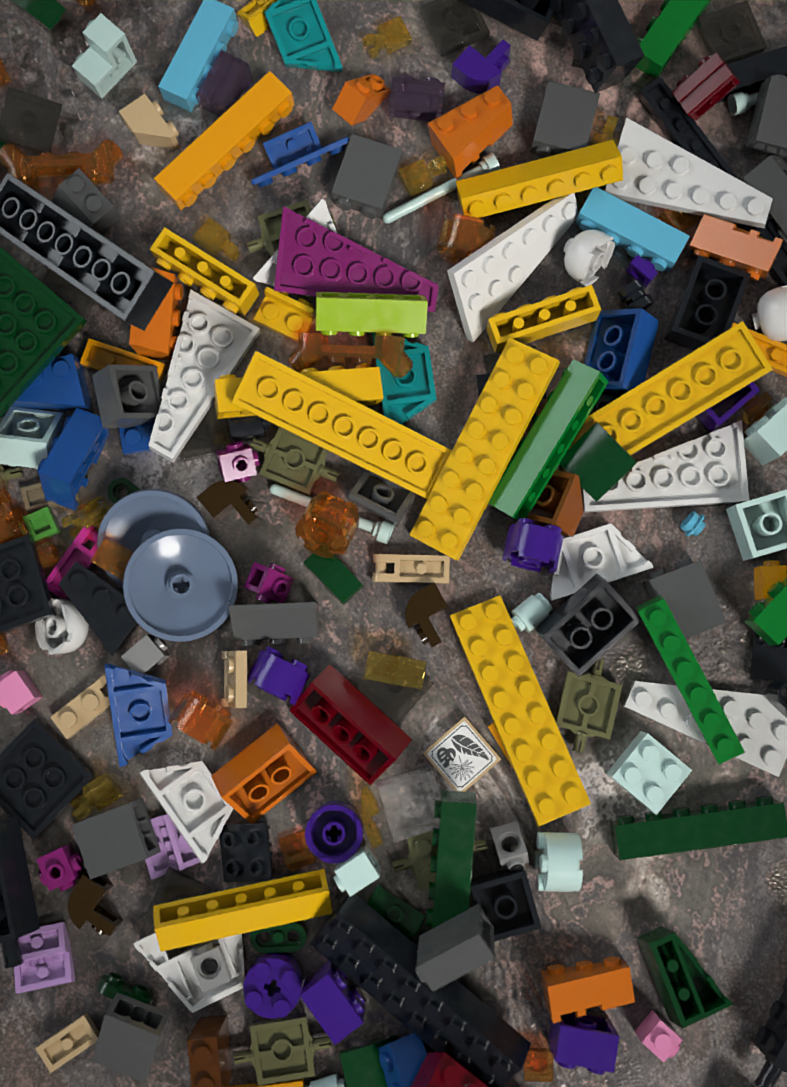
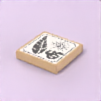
M465 716L422 752L454 791L465 792L501 760Z

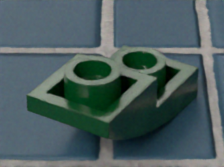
M9 0L14 6L29 14L37 23L50 31L66 11L56 0Z
M324 545L320 546L303 562L304 566L323 583L325 589L343 605L363 588L362 583Z

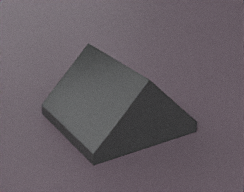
M365 470L350 492L348 499L351 504L398 527L415 493Z

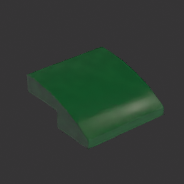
M598 422L567 450L560 462V465L568 473L579 476L580 486L596 502L637 464V461Z
M396 1033L369 1039L368 1044L340 1050V1059L347 1087H387L384 1071L379 1060L380 1053L378 1048L396 1041Z

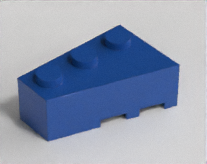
M74 354L54 358L11 407L42 410L59 409L60 411H75L76 408L94 413L84 368L80 364V360Z
M76 408L73 415L66 418L62 433L59 438L56 437L53 440L50 453L46 459L41 460L37 469L46 501H52L74 511L77 510L79 503L76 502L75 496L81 486L87 487L89 479L85 478L87 471L92 463L97 464L109 436V428H103L100 416Z
M414 1033L378 1048L380 1053L379 1060L384 1071L387 1087H411L427 1053L422 1040Z

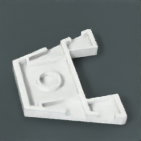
M155 932L133 943L135 948L145 956L153 969L159 972L168 983V986L192 1013L243 988L245 964L242 934L211 941L212 945L220 943L232 976L231 981L202 993L190 959L192 954L196 953L195 948L207 942H203L170 958L168 951H160ZM206 958L202 961V966L206 971L213 972L218 968V963L214 958Z

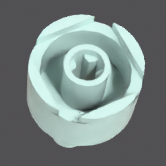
M537 832L536 844L539 851H534L533 854L534 868H539V873H537L536 877L537 891H580L583 870L579 869L580 860H583V852L579 834Z

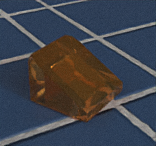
M305 829L279 839L285 865L290 871L316 862L314 853L307 846Z

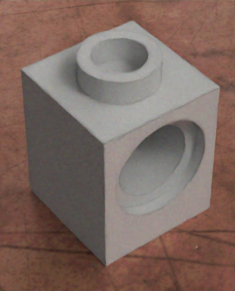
M145 635L123 654L121 658L133 671L148 675L170 655L166 651L168 648L167 644L161 638Z
M517 821L490 828L502 871L507 869L509 871L519 870L529 863L527 849ZM507 845L517 846V849L513 852L503 850Z
M210 941L195 948L196 953L192 954L190 960L202 993L231 981L232 975L220 943L212 945ZM206 958H214L218 963V968L213 972H208L203 968L202 961Z

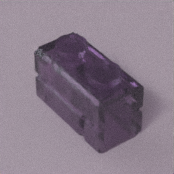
M222 50L196 94L199 106L218 117L222 116L240 99L239 97L243 90L248 91L253 77L249 64L237 57L234 58L233 55Z
M407 74L392 77L389 117L431 122L442 116L445 82H440L439 79L433 77L418 80Z

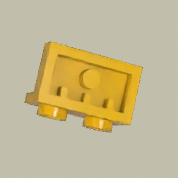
M266 286L264 290L265 298L253 319L254 322L303 345L315 321L316 313L312 308L313 305L301 298L298 301L288 297L289 294L287 292L274 291V289Z

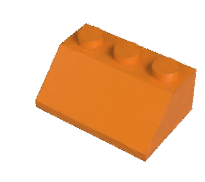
M151 267L172 281L173 285L145 331L131 325L129 345L140 356L152 360L171 361L178 338L176 336V326L181 324V311L178 310V301L183 299V285L180 284L175 274Z
M277 723L213 773L211 777L221 798L249 823H254L317 773V770L292 737Z

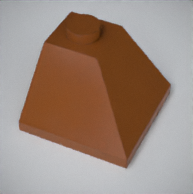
M555 470L526 519H530L535 522V525L542 527L546 525L558 526L562 529L561 534L573 537L584 512L579 476Z

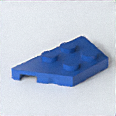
M105 664L119 767H123L128 764L129 759L140 752L144 754L152 749L154 744L163 742L173 735L166 680L116 665Z

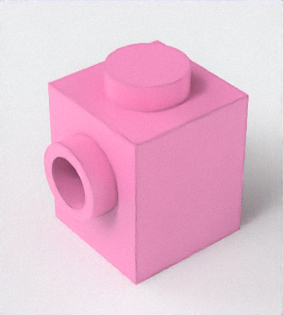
M12 669L0 676V705L3 708H7L11 715L22 713L43 698L25 670L14 671Z
M654 1010L648 1014L635 1030L640 1041L662 1062H665L668 1057L672 1058L680 1049V1043L683 1041L676 1030Z

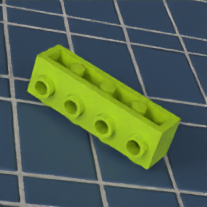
M316 292V331H321L323 335H336L337 331L348 332L352 336H363L365 332H375V335L380 337L392 336V333H402L404 337L410 338L418 337L419 334H426L428 300L425 295Z

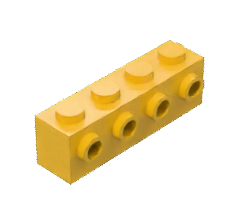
M165 227L150 248L151 253L156 259L155 264L166 272L174 271L178 274V279L188 286L192 284L201 288L200 292L210 300L217 298L223 302L222 306L235 315L239 312L245 316L260 295L255 283Z
M592 285L583 288L576 287L565 294L549 296L540 302L525 304L507 313L495 314L488 319L486 330L496 354L503 351L509 337L520 343L527 344L596 321L601 307Z

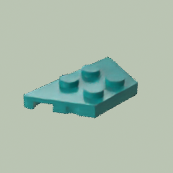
M278 0L267 9L265 17L285 67L330 72L343 71L341 61L317 0Z
M372 332L376 364L380 368L384 397L382 400L383 413L385 417L402 425L436 402L429 346L420 343H410L407 339L398 336L396 338L391 336L380 337L375 335V332Z

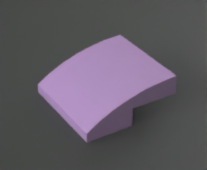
M167 813L150 819L161 852L145 859L151 880L200 863Z
M65 922L42 926L40 929L18 938L24 963L14 967L16 994L75 982L73 958Z

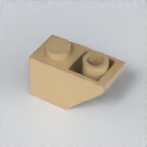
M143 94L118 111L125 125L139 144L174 150L180 147L176 138L179 135L177 129L171 121L165 122L162 118L164 112L156 100L151 102L146 94Z

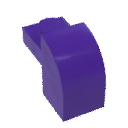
M502 39L486 58L469 45L452 64L451 78L464 89L473 93H484L497 85L499 86L501 73L510 62L511 45Z

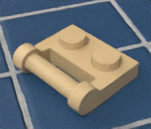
M222 651V659H224V698H221V707L247 708V651Z

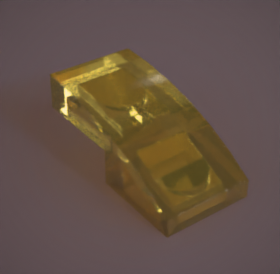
M368 651L363 679L422 689L427 662Z
M366 784L362 787L361 810L365 830L374 849L384 842V838L372 817L380 813L381 808L369 785Z

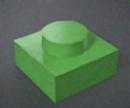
M48 506L22 517L29 535L33 536L35 543L61 532L52 509Z

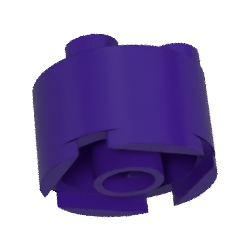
M519 518L517 524L510 525L502 560L506 562L509 558L511 559L510 565L524 570L541 572V567L549 568L548 573L556 572L564 539L561 535L562 529L554 525H546L545 527L534 525V521L526 518Z
M267 646L265 651L260 650L247 675V682L251 684L253 680H256L254 684L259 689L283 701L290 697L289 703L295 706L310 677V674L307 673L308 666L295 659H292L291 663L283 660L284 656H282L281 652Z
M334 800L323 803L315 809L306 825L305 839L307 846L323 862H344L354 855L361 845L364 832L363 820L357 809L346 802ZM332 825H336L338 830H342L339 832L338 837H333V833L328 832Z
M288 952L265 953L252 963L244 980L243 993L246 1006L257 1015L270 1019L283 1018L297 1005L304 983V974L297 959ZM272 980L277 981V987L271 986Z

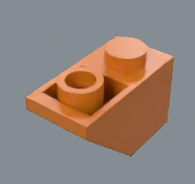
M375 74L346 81L332 110L353 126L364 122L386 99L391 89L385 85L381 77Z

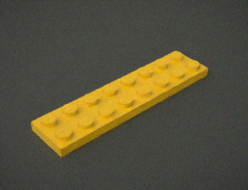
M742 321L589 415L570 447L598 422L632 455L773 369Z
M509 337L409 534L411 537L459 561L560 364L558 359Z
M257 351L254 352L230 402L425 499H428L452 450Z
M501 595L450 615V621L537 826L544 825L590 805L591 802Z

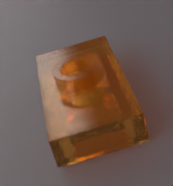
M106 536L90 561L119 579L124 580L126 566L134 552Z

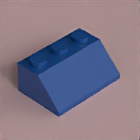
M642 308L601 310L597 320L594 321L584 364L600 371L609 381L602 394L620 397L645 382L659 320Z

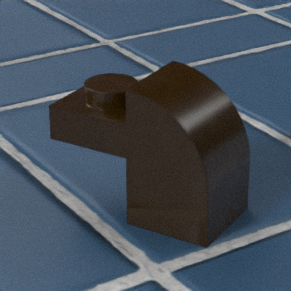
M218 481L196 497L217 521H220L235 508L252 528L260 522L256 516L259 510L249 499L246 502L243 501L251 493L238 482Z
M435 582L416 592L409 600L405 612L408 629L419 624L420 629L416 630L422 643L424 645L429 643L431 648L441 643V640L429 617L448 607Z
M88 872L83 874L70 894L68 901L70 919L79 930L90 922L93 930L97 933L111 936L123 922L120 917L101 905L113 884L101 876L90 879Z

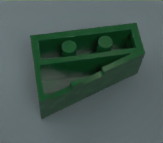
M661 926L637 937L668 1019L683 1029L733 1005L729 998L717 987L712 977L700 966L698 960L675 932Z

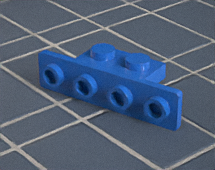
M308 122L262 143L273 169L250 179L251 185L258 184L259 188L274 182L272 177L282 173L283 177L297 172L296 166L306 162L307 166L321 161L320 155L330 151L332 156L346 150L344 144L349 143L350 140L348 137H343L322 147L312 122Z

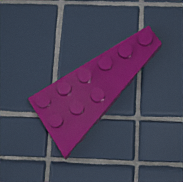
M283 206L274 291L316 296V292L425 295L428 300L427 311L435 312L438 284Z

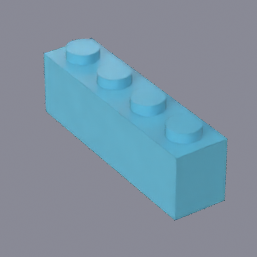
M203 0L158 86L164 100L192 112L196 104L198 105L201 102L203 89L207 82L213 79L219 59H223L229 39L237 33L239 23L234 8L217 0Z
M598 187L592 189L575 222L583 231L599 230L612 236L614 239L611 241L615 243V246L625 249L631 257L635 258L639 255L642 259H648L656 270L668 273L676 263L690 237Z

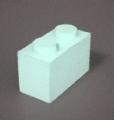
M367 843L361 845L349 859L337 863L334 871L336 873L334 880L342 892L346 890L350 897L380 878L381 866Z

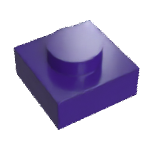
M639 255L630 262L625 271L634 280L641 279L645 289L658 273L648 259H642Z

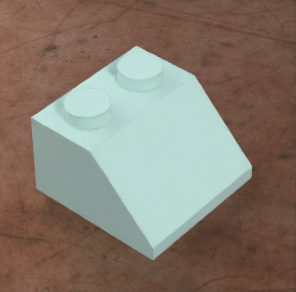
M10 407L0 422V464L38 469L41 460L46 459L50 453L53 440L56 437L59 438L62 433L64 413Z

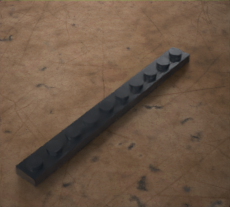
M661 76L639 90L637 96L673 144L738 179L695 120L683 109ZM767 218L765 228L733 222L736 227L750 232L752 229L760 232L759 236L774 241L775 237L783 239L769 218ZM784 239L769 271L781 287L787 285V242Z

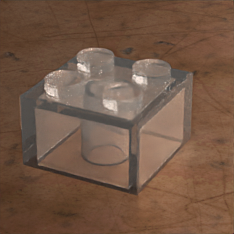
M428 765L374 781L388 832L394 843L432 831L433 827H439V818H434L435 800H441L433 770Z

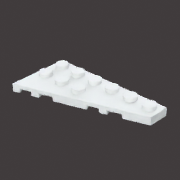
M575 193L552 199L447 270L467 340L474 342L487 327L488 319L498 314L577 219L579 213Z
M641 681L632 682L622 705L623 707L707 744L677 685ZM712 689L745 753L735 758L779 777L787 759V718L767 700L766 695Z

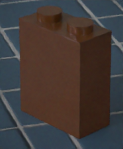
M228 1014L200 1017L187 1039L191 1087H228L233 1075Z

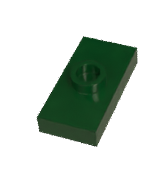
M380 884L377 885L367 902L371 908L411 941L426 917V913Z

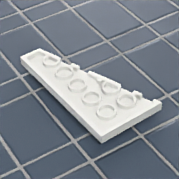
M626 118L618 144V150L622 155L623 180L607 184L605 192L625 201L700 216L705 214L729 222L765 228L773 198Z
M191 289L188 305L182 319L181 331L177 338L169 367L168 379L163 389L161 405L156 415L148 445L150 450L173 463L215 401L214 380L219 379V376L233 374L260 334V328Z
M742 420L637 462L597 502L581 487L583 513L743 503L749 501Z

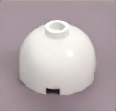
M585 230L576 235L575 238H570L564 247V263L568 274L584 286L592 285L599 278L594 275L601 266L605 270L611 259L615 243L611 240L614 238L599 230Z
M787 285L767 291L757 303V313L752 314L755 330L761 328L763 335L773 341H787Z
M52 598L56 615L35 622L36 639L42 650L49 651L47 654L60 655L73 652L84 643L89 631V625L71 600Z

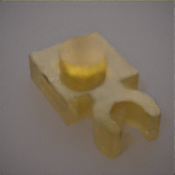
M401 16L377 26V35L368 34L363 37L364 47L369 44L375 45L374 48L369 49L370 58L377 57L384 48L390 54L412 43V37Z

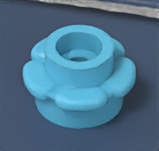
M695 511L691 512L682 522L680 529L685 532L687 537L691 535L697 536L706 525L703 522L705 516L703 514L699 515Z

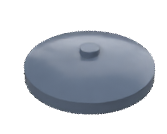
M164 489L135 491L116 502L102 520L97 539L101 564L113 582L123 589L126 566L133 553L143 542L158 533L173 529L195 530L210 536L207 523L196 506L177 493Z
M189 529L167 530L143 542L131 556L126 566L123 580L126 605L136 622L150 634L164 640L176 642L196 640L216 630L229 616V606L235 604L238 590L236 569L227 551L210 536Z

